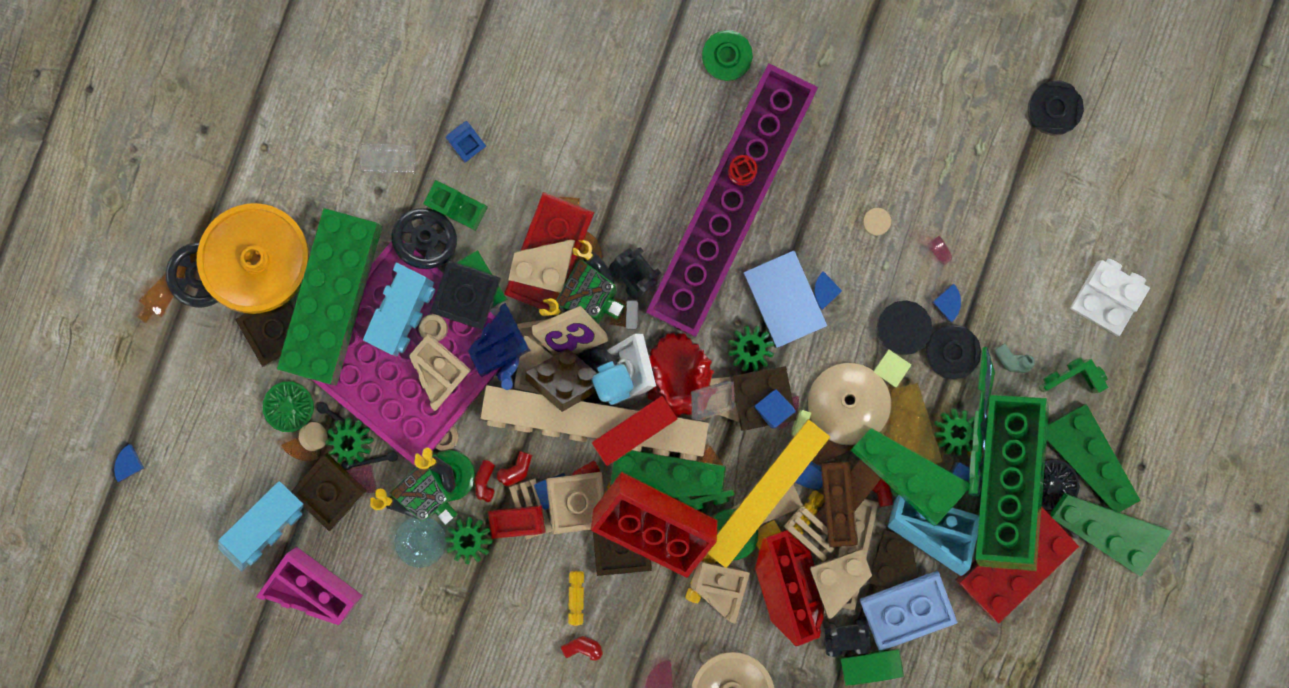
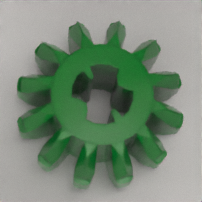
M744 326V337L739 331L736 330L734 332L739 342L734 340L728 341L730 346L736 347V350L728 351V356L736 354L739 356L733 361L732 364L734 366L738 365L741 360L744 361L742 371H747L749 363H751L753 371L757 372L758 365L756 361H759L762 366L766 367L768 363L763 358V355L770 358L774 356V353L765 351V348L774 346V342L764 343L763 340L769 336L767 331L761 337L757 336L760 331L759 326H755L753 334H750L748 326ZM747 341H751L752 345L758 346V351L754 352L755 356H750L749 352L744 353L743 346H747Z
M951 409L950 417L944 412L940 414L944 423L934 422V426L941 428L940 432H933L932 436L942 437L936 445L941 448L947 444L945 448L946 454H951L955 448L956 455L961 456L963 453L962 446L966 451H972L969 441L973 442L972 434L974 427H971V425L974 424L975 417H970L966 420L968 415L966 410H962L958 417L957 410ZM953 426L961 427L962 432L959 433L962 435L960 438L951 436L950 432H954L951 430Z
M347 417L345 425L342 421L338 420L335 422L336 429L330 428L327 433L333 438L327 439L325 443L326 445L334 446L329 451V455H334L337 452L339 454L337 462L341 463L345 457L348 465H352L355 458L362 462L365 459L364 454H370L372 451L366 444H371L374 438L364 436L371 429L366 427L361 430L362 421L358 420L353 425L352 418ZM347 435L348 439L351 436L355 439V442L352 444L353 447H351V444H345L344 441L347 439Z
M467 517L466 526L461 519L456 520L459 530L450 526L448 531L455 536L445 537V542L454 543L453 546L447 549V552L458 551L454 557L455 561H459L462 555H465V564H470L471 555L476 562L481 561L479 552L485 555L489 553L488 548L484 547L483 544H492L493 541L490 538L483 537V535L490 532V528L480 531L479 528L482 526L483 521L478 520L475 526H473L472 517ZM472 534L475 537L472 539V541H475V545L471 544L466 547L463 544L465 540H462V536Z

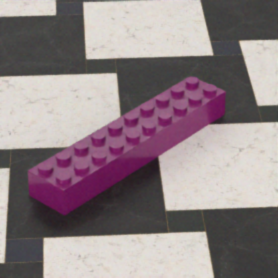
M768 63L646 311L647 315L696 338L818 89L817 86ZM740 155L752 157L757 164V174L754 180L746 186L734 184L728 175L730 163L735 157Z

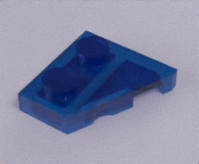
M506 303L500 306L499 313L491 323L486 325L481 337L475 340L468 350L481 377L531 351Z

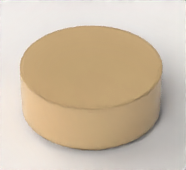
M873 208L863 217L865 231L873 236L884 234L891 226V217L882 208Z
M431 314L421 320L419 332L423 339L427 334H430L440 342L447 335L448 325L442 317Z
M311 422L300 429L299 441L306 450L316 451L326 445L325 441L328 439L326 429L321 424Z
M454 426L437 445L436 449L446 451L456 446L459 434Z

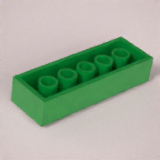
M323 208L277 370L337 386L383 226L377 222Z
M990 395L976 561L981 567L1037 571L1049 416L1047 398Z

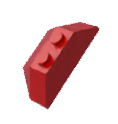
M785 530L763 538L755 570L771 622L794 646H800L820 638V627L825 609L809 568L815 566L810 550L793 537L792 533Z

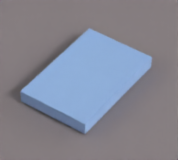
M795 251L744 272V276L776 348L827 326Z
M938 570L860 599L879 652L958 623Z

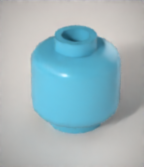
M613 361L597 367L599 373L593 376L592 382L601 401L609 402L612 405L631 396L629 392L632 391L634 385L625 365H614Z

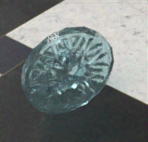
M412 517L403 522L396 532L394 540L396 552L400 559L409 566L417 568L428 567L437 562L445 551V532L441 525L432 518H428L423 522Z

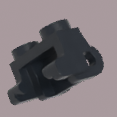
M641 247L635 251H632L630 248L625 250L609 265L611 274L615 278H621L627 286V294L634 300H637L657 283L655 278L661 274L658 268L653 270L641 255L644 252Z
M866 616L855 620V625L836 627L833 622H828V620L822 621L826 655L835 657L841 655L842 651L853 650L857 654H865L870 651L871 640Z

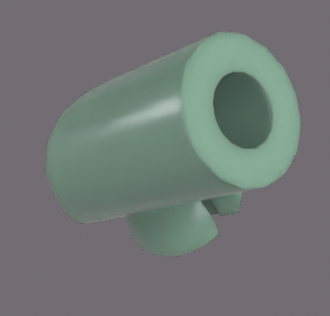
M1005 343L994 350L1001 363L1010 372L1026 373L1035 366V360L1031 355H1013Z

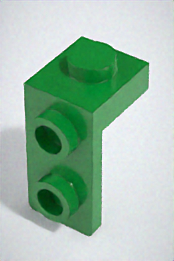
M1081 357L1067 364L1068 370L1059 374L1058 371H1055L1043 378L1045 383L1039 386L1041 392H1046L1080 372L1092 393H1100L1109 388L1105 382L1108 378L1104 370L1100 366L1096 367L1092 359L1082 360Z
M733 489L722 491V494L703 495L695 498L678 497V500L697 510L703 508L702 503L713 501L714 505L730 502L729 496L735 494Z

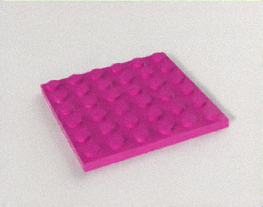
M391 241L371 266L337 386L316 380L313 381L416 466L414 463L415 454L418 453L422 456L423 449L430 448L433 451L484 390L486 385L489 384L522 344L523 338L491 312L489 313L484 331L442 317L448 325V332L446 337L439 343L462 361L471 371L439 408L434 411L431 408L427 392L419 380L418 371L414 368L409 356L423 340L419 332V324L416 328H411L407 336L410 338V342L404 353L399 352L398 356H393L363 341L375 310L380 308L386 296L383 294L387 285L391 286L397 272L393 271L396 262L435 282L433 285L435 292L428 304L424 303L420 311L423 314L421 320L425 316L433 314L430 311L443 272L438 268L419 269L406 264L394 251ZM414 250L413 255L420 258H425L416 250Z

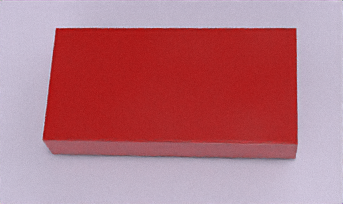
M542 505L488 511L492 539L546 533Z

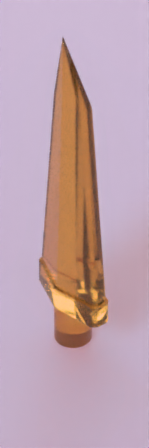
M197 253L190 255L191 263L196 260ZM178 266L177 278H185L187 267ZM165 274L139 300L145 307L137 317L144 323H147L154 313L162 317L174 297L168 289Z

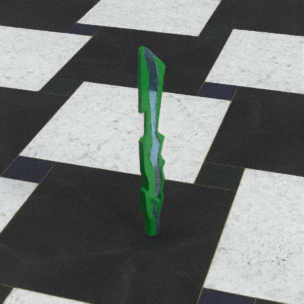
M987 347L982 349L978 390L981 391L979 409L975 411L968 493L971 496H980L988 422L987 410L995 376V370Z

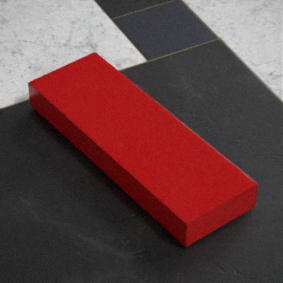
M661 396L591 443L606 466H608L678 419L664 397Z

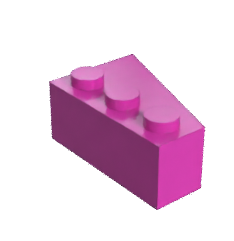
M295 547L285 555L256 598L267 599L281 604L282 607L288 609L291 607L306 612V615L340 625L349 616L363 595L298 547Z

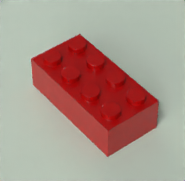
M623 472L619 474L593 509L591 531L686 578L689 577L717 542L716 519Z
M1041 507L1037 571L981 567L975 560L971 564L970 569L964 575H959L955 581L993 621L999 624L1080 546Z

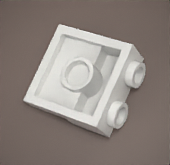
M1107 259L1106 262L1100 260L1096 262L1070 309L1115 336H1120L1133 312H1137L1150 287L1145 285L1146 279L1133 272L1129 276L1122 272V265L1112 259Z
M633 334L607 350L614 357L617 365H625L634 385L632 391L629 392L631 395L629 398L612 404V406L629 407L645 398V392L656 387L643 334Z

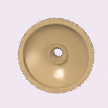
M843 363L832 366L817 377L809 392L808 412H811V421L830 436L828 440L841 445H856L871 428L880 433L890 415L891 398L885 382L872 369L864 365ZM847 396H852L855 399V403L848 405L844 399Z
M726 652L710 658L699 668L691 688H774L770 674L758 660L744 653Z

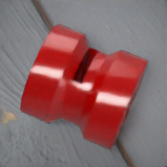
M748 155L735 157L730 163L728 170L730 180L738 186L749 185L757 174V164Z

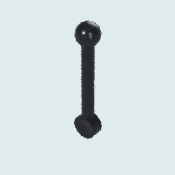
M326 403L318 405L317 410L319 413L327 414L337 421H342L345 425V419L331 411Z
M390 451L384 456L364 459L362 462L354 461L352 465H348L347 461H343L341 466L346 471H350L351 468L387 460L395 462L398 459V454L395 451Z

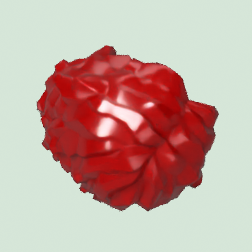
M674 333L666 334L665 338H661L657 345L651 349L649 355L656 387L647 391V397L655 401L663 396L676 417L682 414L692 415L696 410L705 407V402L713 390V386L710 385L712 375L715 373L710 368L712 361L704 354V350L699 349V344L693 343L686 333H678L677 335Z

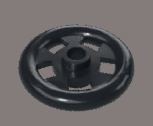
M417 208L407 211L397 219L392 228L391 241L394 251L406 264L419 269H433L445 264L453 256L457 247V234L451 221L443 214L428 208ZM422 219L424 225L414 228L412 221ZM436 223L443 229V232L437 234L436 230L432 228ZM410 233L411 243H403L402 234ZM420 235H427L430 239L423 240ZM438 242L445 245L441 253L433 250ZM414 250L427 252L426 258L413 255Z
M199 242L182 246L171 256L166 266L165 278L169 291L179 302L190 307L204 308L218 303V301L205 290L201 280L194 278L195 272L198 271L197 261L191 263L190 255L197 253ZM178 266L187 267L185 279L177 278ZM188 284L198 289L196 296L189 295L184 291Z

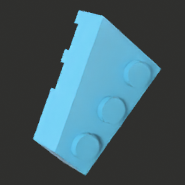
M396 262L393 271L397 272L391 286L387 285L383 294L386 296L380 308L375 310L363 338V341L393 356H398L399 352L404 353L410 342V338L407 336L411 328H416L420 323L423 315L420 311L424 303L428 304L435 292V288H433L435 282Z
M279 481L218 540V549L242 572L248 565H253L263 554L261 551L268 544L272 546L282 536L281 530L287 524L292 526L303 515L300 512L303 503Z
M898 495L893 502L888 527L958 575L962 576L970 569L978 535L979 515L951 508L936 526H933L905 499Z

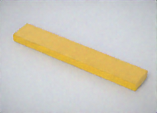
M807 419L719 530L717 542L707 554L727 568L821 450L830 436Z

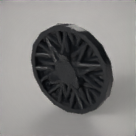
M1059 460L1045 461L1042 508L1053 511L1064 493L1078 497L1080 489L1079 477L1075 470L1066 462Z

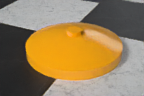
M250 203L226 210L209 224L199 242L197 268L204 287L219 303L241 313H264L284 305L300 290L310 253L302 230L288 214L270 205Z

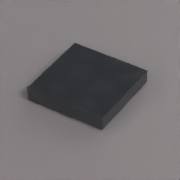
M448 260L430 313L484 331L501 278Z

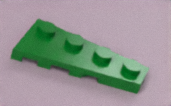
M1087 404L1079 406L1048 424L1047 442L1075 470L1076 474L1090 486L1092 491L1109 509L1122 512L1141 501Z
M872 428L851 449L854 454L933 526H936L969 489L970 483Z
M631 450L614 461L610 486L619 474L623 472L672 498L722 494L726 466Z
M1064 493L1050 514L1055 521L1140 577L1173 532L1167 528Z

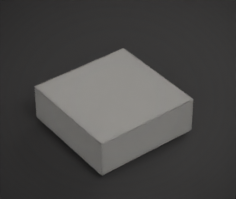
M627 301L626 330H636L638 302Z

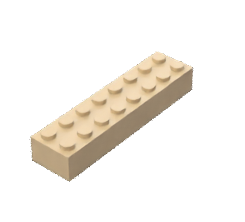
M486 385L480 419L487 420V426L505 428L506 423L514 424V430L531 433L533 428L542 429V435L560 437L561 432L570 434V440L586 442L587 437L599 438L638 411L580 401L561 412L541 394L512 389L505 390L500 387ZM677 418L678 420L632 450L641 451L642 446L653 448V454L669 456V452L674 451L679 452V457L682 459L696 461L697 456L704 455L709 423Z

